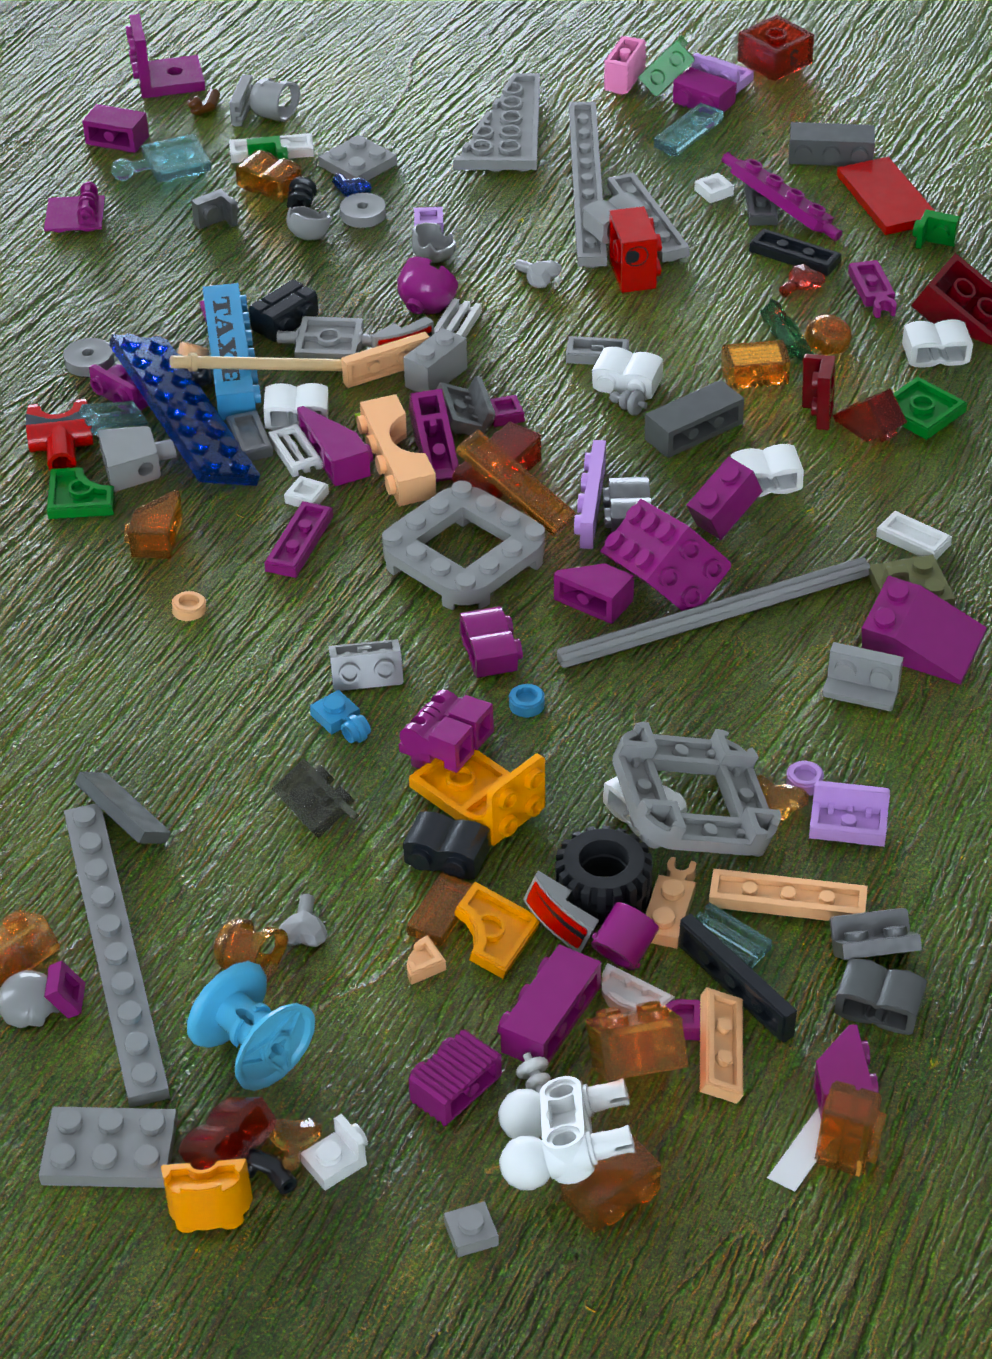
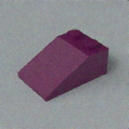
M888 575L862 626V648L904 657L903 666L961 685L987 632V627L923 586Z

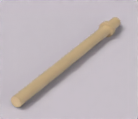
M189 353L188 356L171 355L170 368H186L189 372H196L197 369L342 372L341 359L198 356L197 353Z

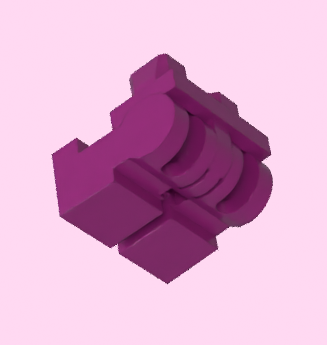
M439 690L431 698L430 702L426 703L412 718L411 723H408L400 731L399 752L411 757V765L420 769L437 758L444 761L445 769L457 773L472 757L474 750H478L494 732L493 704L468 695L461 699L448 690Z

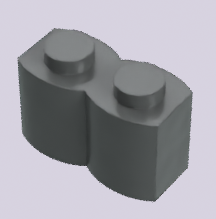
M849 959L837 993L834 1013L853 1022L874 1023L876 1026L887 1031L911 1035L914 1032L923 1003L927 980L908 970H887L872 960Z

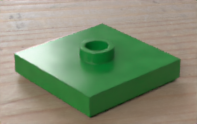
M918 376L878 403L877 406L878 414L926 440L960 417L967 410V402Z

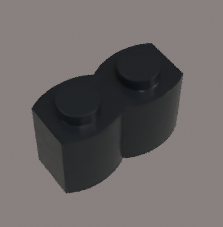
M430 811L419 812L403 842L404 862L413 868L428 871L440 870L451 878L465 880L476 878L491 848L490 829L485 825L470 820H453L443 814Z

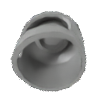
M270 78L258 80L250 92V107L260 117L286 122L296 111L300 100V88L296 83L286 80L281 83H276ZM289 86L291 91L290 105L287 107L278 106L282 90Z

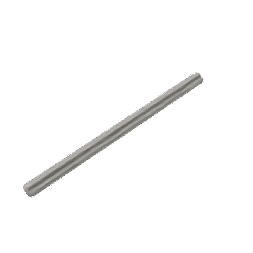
M864 557L856 558L561 647L557 650V660L562 668H568L864 578L869 575L868 569H870V564Z

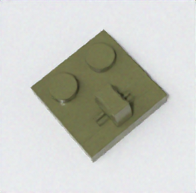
M934 555L870 564L868 577L877 596L889 575L921 585L955 607L956 597Z

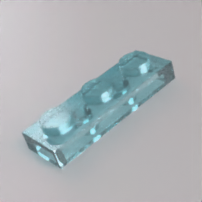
M699 103L654 138V148L664 151L668 155L678 156L722 122L723 111Z

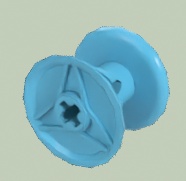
M247 961L234 964L218 973L203 988L189 1013L187 1035L193 1044L205 1048L223 1045L229 1040L236 1048L241 1044L235 1060V1078L243 1089L256 1091L267 1088L282 1079L299 1062L309 1047L314 1034L315 1016L310 1007L298 1003L280 1006L272 1011L269 1006L263 1003L267 992V976L259 964Z

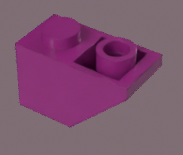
M857 1024L848 1025L816 1061L813 1088L821 1120L870 1116L872 1100L879 1096L877 1076L875 1073H869L868 1065H870L869 1044L867 1040L861 1041Z

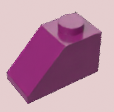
M608 564L557 570L554 573V600L610 624H613L633 602L634 575Z

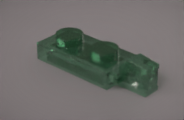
M771 298L768 304L760 310L762 320L771 325L769 330L781 342V351L791 359L797 357L803 361L805 354H814L795 321L787 316L779 302Z

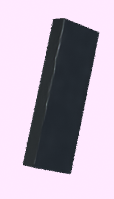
M762 229L749 244L750 252L827 277L841 262V253L767 229Z

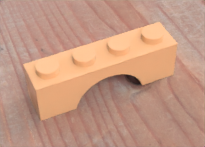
M394 394L360 402V416H356L358 431L360 435L365 434L366 443L369 444L372 453L375 455L377 471L379 475L384 474L385 486L388 494L394 495L399 507L426 501L435 496L436 473L426 453L409 452L397 446L399 442L407 438L406 413L397 395Z

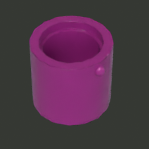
M616 902L598 933H593L591 945L599 954L612 963L628 970H635L640 968V960L657 934L659 927L651 918L638 909L621 902Z

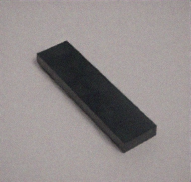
M690 913L680 920L679 947L730 995L742 998L743 1007L776 1038L784 1043L794 1037L797 1010L696 917Z

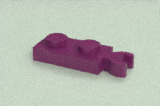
M878 260L849 263L848 274L865 307L873 306V316L875 318H880L882 310L889 311L891 316H895L897 307L895 292Z

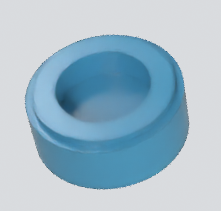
M521 684L514 687L509 693V708L513 714L519 717H534L544 709V692L536 685Z

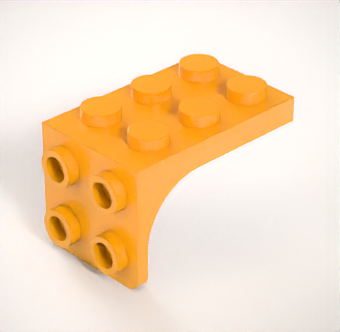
M474 750L472 757L457 773L445 769L444 761L435 758L431 763L425 764L409 776V787L455 820H470L490 829L491 845L495 846L505 837H510L514 834L518 827L531 817L539 815L543 808H545V758L537 753L512 772H509L480 751Z

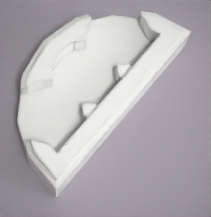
M607 963L602 973V996L607 1005L619 1015L632 1019H652L661 1016L664 1006L675 1000V996Z

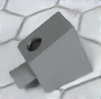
M141 426L98 430L103 463L109 484L114 486L115 492L158 479L161 476L159 461L176 458L173 439L154 442L150 427Z

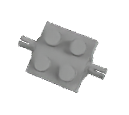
M303 316L301 325L295 332L278 330L277 343L295 344V358L341 359L342 357L358 353L363 346L372 347V334H363V318Z

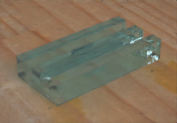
M134 401L82 404L78 412L81 417H86L84 421L86 425L92 426L90 431L93 435H97L98 430L148 425L147 420Z
M710 902L705 906L704 913L699 912L695 916L706 928L722 937L720 940L751 969L772 948L771 939ZM734 946H737L738 948L742 949L751 956L749 957L740 950L736 949Z

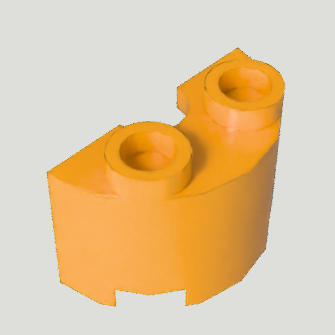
M246 1158L216 1161L211 1168L206 1170H196L191 1166V1163L161 1165L169 1214L180 1232L191 1233L196 1230H212L216 1228L231 1230L239 1227L244 1222V1214L249 1210L253 1200Z

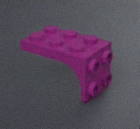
M641 498L637 504L627 511L626 518L616 531L609 534L605 545L600 550L608 559L644 581L681 611L703 605L731 568V562L692 528Z

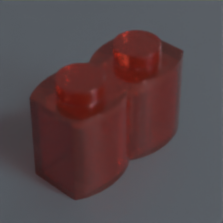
M230 1097L221 1101L212 1110L206 1124L194 1128L187 1134L178 1152L185 1163H191V1166L196 1170L209 1169L216 1161L245 1159L250 1148L258 1146L270 1136L275 1128L277 1119L262 1097Z

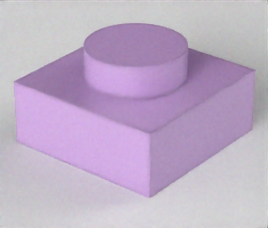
M443 207L414 208V225L436 223L441 226L442 233H444Z

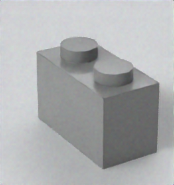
M442 327L403 357L405 387L415 392L435 390L440 382L448 384L468 368L467 338Z

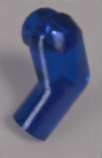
M338 173L332 178L333 185L345 197L357 193H371L372 191L371 183L364 178L347 179L342 173Z

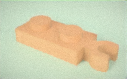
M671 857L667 862V876L658 875L646 911V915L659 927L657 934L651 942L652 944L678 949L680 920L689 914L696 891V882H693L696 877L695 861H690L689 867L686 870L676 869V857Z

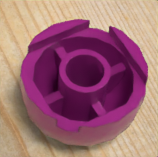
M417 256L409 258L402 267L397 279L398 294L403 303L406 304V308L414 314L422 313L429 315L440 313L454 299L458 289V282L447 268L441 265L437 269L430 265L432 260Z

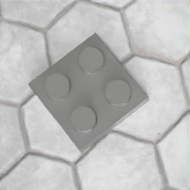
M360 135L354 136L350 140L318 156L320 167L355 186H359L397 165L396 154Z

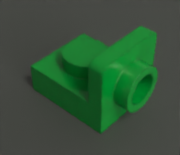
M280 136L246 139L250 169L277 166L278 173H284V163H289L287 146H281Z
M926 209L921 220H916L913 227L912 236L916 237L915 248L922 249L925 241L954 247L958 237L960 216Z

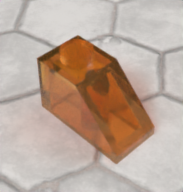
M171 491L134 510L131 522L126 523L124 528V541L130 545L131 557L171 559L183 518L180 491Z

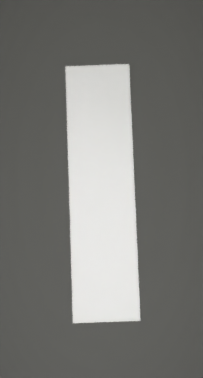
M817 1108L767 1178L795 1192L848 1117L821 1120L819 1109Z

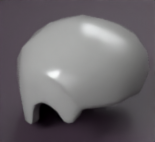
M300 206L288 209L286 223L289 230L296 237L303 240H318L328 231L332 216H328L327 211L319 213L314 209Z
M421 223L412 229V250L417 257L428 258L432 260L431 263H440L448 260L455 252L456 242L453 239V234L449 233L448 236H445L439 224Z
M23 970L10 976L0 987V1015L8 1025L18 1028L27 1026L41 1027L50 1013L58 1014L60 1012L44 997L47 975L34 970Z

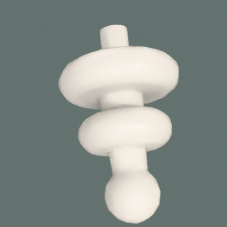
M530 1052L523 1055L525 1062L518 1066L516 1075L520 1079H528L525 1084L527 1089L536 1090L540 1093L541 1088L551 1080L550 1075L544 1072L548 1068L549 1062L545 1057L532 1058Z

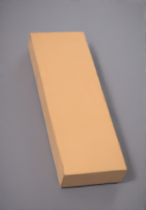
M422 332L342 357L344 385L347 388H351L404 371L403 357L428 339L429 335L426 332Z
M706 987L700 995V1092L737 1104L743 1097V999Z

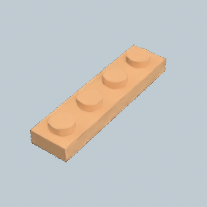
M713 868L709 907L829 921L832 916L864 913L866 911L868 886Z

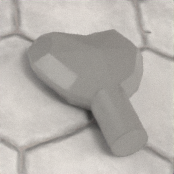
M518 259L514 265L516 270L527 274L526 278L534 288H545L553 278L562 272L561 264L553 260L530 263Z
M302 894L299 899L298 912L287 918L277 929V941L283 946L303 944L317 947L325 942L327 937L325 925L319 918L312 915L315 901L312 895Z

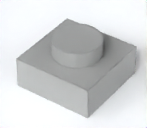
M485 1201L444 1213V1224L457 1257L499 1246V1236Z

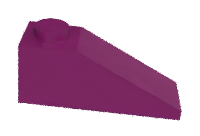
M442 388L411 393L408 410L414 438L419 453H426L436 473V482L461 478Z
M304 406L297 407L298 425L322 459V468L335 487L371 476L370 462H373V453L368 443L364 444L356 432Z

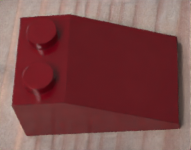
M955 253L911 306L934 324L950 319L963 321L972 339L992 345V282Z

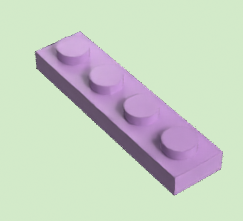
M593 440L591 453H585L584 472L588 473H582L581 492L585 494L579 493L577 513H581V515L575 514L574 534L580 535V548L593 549L606 468L605 440Z

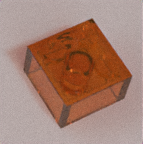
M660 1001L639 1003L636 1005L635 1011L621 1013L620 1008L601 1009L596 1011V1017L586 1019L592 1066L606 1081L689 1067L682 1017L668 1007L661 1006Z

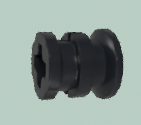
M297 177L290 182L287 199L288 209L300 206L311 208L317 193V186L311 179Z

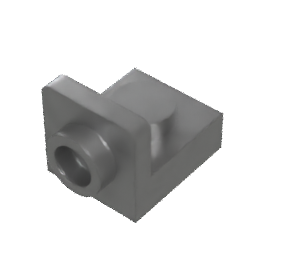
M222 189L191 200L194 225L199 229L225 220L232 227L238 225V204L233 197H230Z

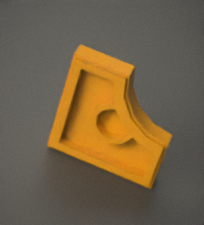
M474 882L456 907L454 914L466 924L473 936L474 947L469 960L502 979L511 969L541 923L532 912L477 882Z

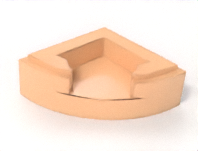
M428 935L414 944L407 960V975L411 985L446 970V960Z

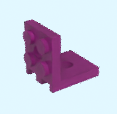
M140 14L129 15L130 25L125 26L129 43V59L133 78L138 79L139 87L141 88L142 99L206 91L198 55L148 61L146 40Z

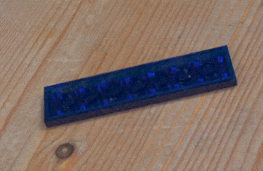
M131 333L125 335L112 334L109 346L198 481L201 483L257 486L261 476L247 454L242 451L239 442L198 383L192 378V374L186 368H170V356H178L170 342L160 336L148 338L139 337Z

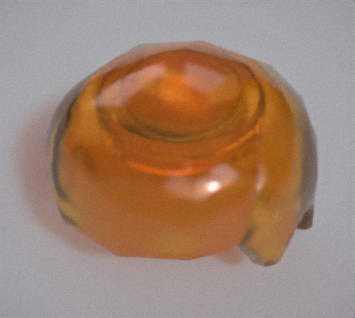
M821 314L808 323L802 343L808 352L812 351L813 348H817L821 351L822 355L841 354L849 348L853 335L850 326L841 318L831 314Z

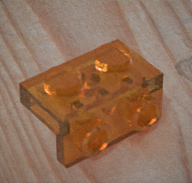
M16 911L2 920L3 925L0 926V987L10 976L23 970L33 969L60 949V945L44 915Z

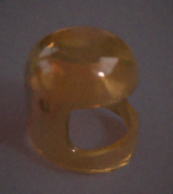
M232 919L223 925L216 936L214 958L217 965L223 970L234 964L247 961L259 964L268 979L279 965L288 943L287 932L274 926H267L260 932H254L253 922L249 919ZM274 935L275 947L270 954L259 952L266 939Z

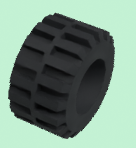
M592 826L586 828V832L577 831L572 834V840L565 839L562 842L561 849H558L556 854L555 881L572 890L567 901L599 920L597 926L603 925L616 902L630 905L642 912V909H647L649 898H651L652 855L649 853V848L645 842L639 843L640 837L634 833L628 835L626 834V829L619 827L617 830L610 829V826H602V829H595Z

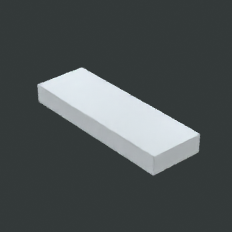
M310 133L280 136L281 146H287L288 159L314 157L312 135ZM246 139L229 140L231 163L248 162Z

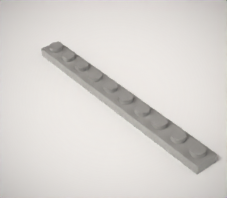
M569 102L577 267L596 268L598 266H607L606 244L599 241L583 227L584 208L595 201L603 200L596 102Z
M95 803L63 810L129 1107L132 1108L170 1099L167 1079L102 809Z

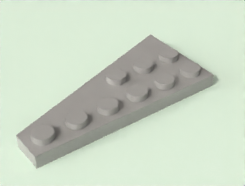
M513 73L502 89L501 97L494 100L492 110L485 113L472 132V139L469 142H465L460 156L456 155L453 159V170H490L493 172L501 170H518L521 172L537 170L540 73Z

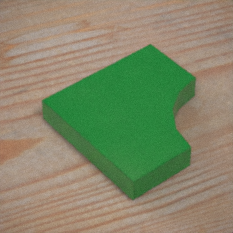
M83 467L50 469L47 501L48 519L114 515V486L100 485L90 481L84 475Z

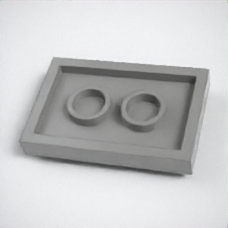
M52 1107L39 1171L41 1185L165 1188L161 1165L171 1164L178 1122L177 1110Z

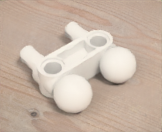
M564 1076L547 1082L541 1088L540 1093L532 1089H518L509 1093L502 1102L498 1112L499 1123L508 1137L513 1139L508 1142L499 1160L500 1171L508 1184L519 1190H534L545 1185L550 1177L562 1184H573L588 1178L595 1170L598 1160L629 1152L634 1153L635 1146L629 1125L592 1134L591 1117L594 1116L595 1112L622 1105H630L624 1078L588 1087L587 1084H583L582 1081L575 1077Z

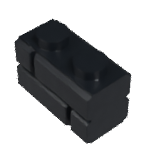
M294 279L249 306L252 330L260 335L264 334L266 338L273 342L277 341L278 330L294 331L300 327L303 316L316 317L319 314L316 291L307 286L304 287L302 283Z

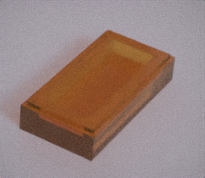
M440 873L408 922L407 935L418 939L428 935L435 945L442 947L459 920L454 915L456 907L473 884Z

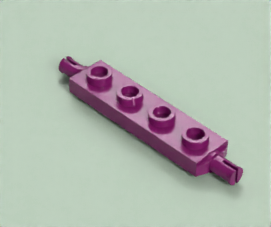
M726 152L723 155L721 162L731 168L730 173L813 231L826 234L833 241H838L841 238L843 232L832 225L834 217L825 212L826 209L822 205L809 201L804 197L805 194L802 191L786 185L782 177L763 169V165L759 161L754 159L739 160L730 152Z

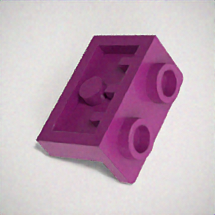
M96 364L89 367L92 391L134 414H137L162 397L160 386L120 364H116L108 370Z

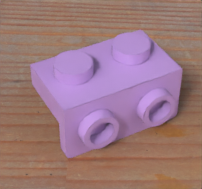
M699 53L692 55L695 58L691 65L692 68L735 82L737 84L736 94L754 79L753 70L710 55L704 56Z
M815 781L809 838L885 847L890 789Z

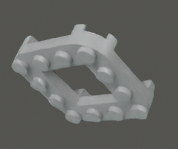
M457 481L451 488L439 492L382 533L386 569L393 576L403 571L442 595V606L454 610L455 604L473 605L478 603V608L482 609L490 605V593L529 566L534 570H538L541 567L545 553V527L488 492L472 487L469 482ZM472 522L503 540V542L466 568L425 545L426 542L454 523L464 527Z
M649 722L636 723L633 730L626 732L621 737L613 754L612 761L632 822L641 833V841L645 842L650 848L664 847L672 850L753 855L757 857L764 855L781 821L780 810L769 809L753 769L759 758L755 750L749 748L745 751L738 744L727 739L728 731L715 729L711 739L653 734ZM657 771L715 775L730 817L681 813L677 801L667 800Z

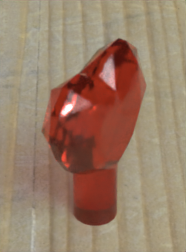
M805 264L794 266L789 272V281L779 287V292L783 297H787L796 290L816 289L825 283V276L821 272L810 269Z

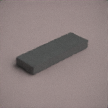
M765 169L769 173H772V170ZM743 182L748 225H777L778 214L776 204Z
M79 772L75 781L77 786L138 843L144 844L167 843L171 832L110 775L99 772Z

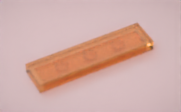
M479 429L458 445L455 452L532 519L543 525L545 530L553 537L573 520L576 514L574 510Z

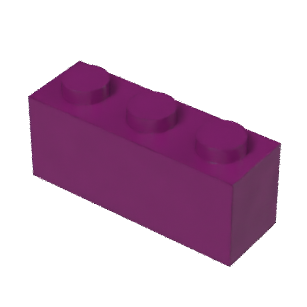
M560 944L550 957H544L538 967L537 976L531 984L527 983L523 986L515 1007L511 1012L506 1011L500 1019L498 1033L501 1035V1052L522 1062H525L523 1055L530 1052L532 1058L545 1057L550 1062L601 988V961Z

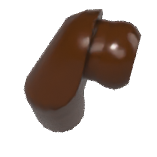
M210 89L202 101L198 96H194V99L190 98L187 102V106L191 109L190 112L198 116L213 111L219 101L220 92L216 89Z

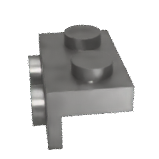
M475 376L468 389L440 382L437 389L442 388L451 431L456 434H468L482 438L487 427L492 425L495 417V410L491 404L482 377Z

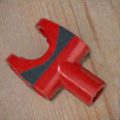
M76 399L73 407L62 414H48L42 411L38 404L28 405L26 432L29 451H47V466L49 470L75 468V447L94 445L90 411L86 399Z

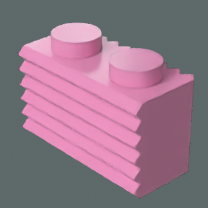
M622 36L619 42L615 44L612 52L604 60V89L606 91L622 95L627 94L633 87L639 75L646 67L645 49L647 47L645 44L647 42L644 39Z

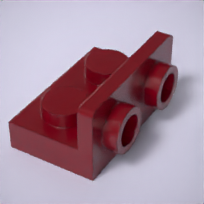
M805 354L803 358L802 407L811 409V416H817L816 429L829 430L834 411L836 356Z

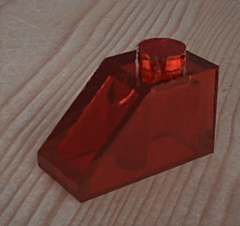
M891 388L858 401L832 415L836 422L865 442L879 438L880 442H884L898 435L896 428L907 423Z

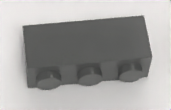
M791 122L788 164L846 166L873 160L875 125Z
M718 380L646 413L645 440L664 456L670 458L743 424L744 397L722 380Z

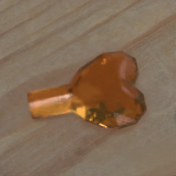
M757 775L769 809L780 810V822L790 817L793 811L801 809L808 804L809 794L804 789L786 784L776 786L764 775Z
M279 1119L269 1126L267 1134L270 1140L280 1150L284 1151L282 1164L285 1169L295 1170L299 1167L301 1152L311 1147L321 1137L322 1125L312 1119L296 1121Z

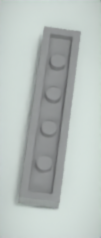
M634 172L608 178V189L613 196L623 192H630L652 209L651 217L654 219L655 233L660 234L662 241V250L657 252V256L662 263L689 257V245Z

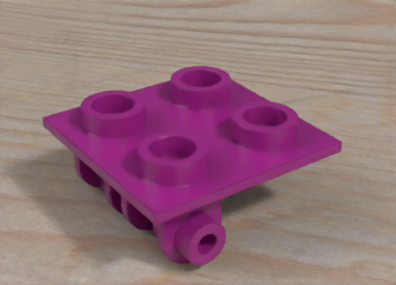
M87 181L81 185L80 196L48 198L44 232L54 231L62 233L72 230L93 231L102 229L105 195H98L97 186L93 182Z

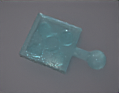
M189 134L141 145L144 159L130 162L127 159L120 158L111 167L112 175L119 181L130 179L133 173L151 169L157 182H170L176 178L189 175L196 176L202 172L211 171V162L195 134Z

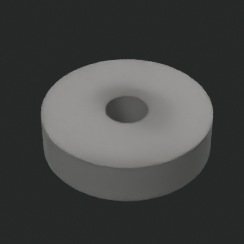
M371 193L350 195L340 203L341 220L345 224L356 228L378 225L386 217L385 201L380 196Z
M84 338L74 341L65 348L63 353L66 369L71 374L81 377H90L89 367L93 364L108 370L114 363L112 346L107 341L98 338Z

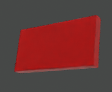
M889 157L837 167V177L885 235L911 230L914 227L915 221L921 220L926 209L935 211Z

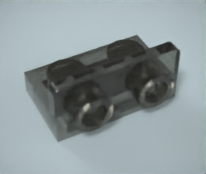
M304 758L272 788L318 839L344 813H347L353 820L359 816L351 807L355 800L343 787L339 785L334 790L330 784L335 779L323 766L319 764L313 768Z

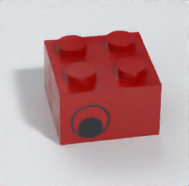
M644 206L609 210V262L621 293L656 289L657 276H661V265L657 258V252L662 250V241L660 234L655 233L653 217H648Z

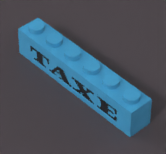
M239 284L203 287L211 356L255 357L246 294L240 295ZM213 369L219 420H226V417L256 411L255 404L261 403L257 370Z

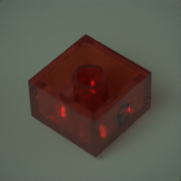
M779 15L772 16L739 32L737 61L770 80H779L812 63L814 34Z

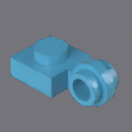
M340 690L310 705L311 716L331 735L341 730L344 738L349 743H354L355 741L361 743L371 733L370 725L367 719L360 714V709Z

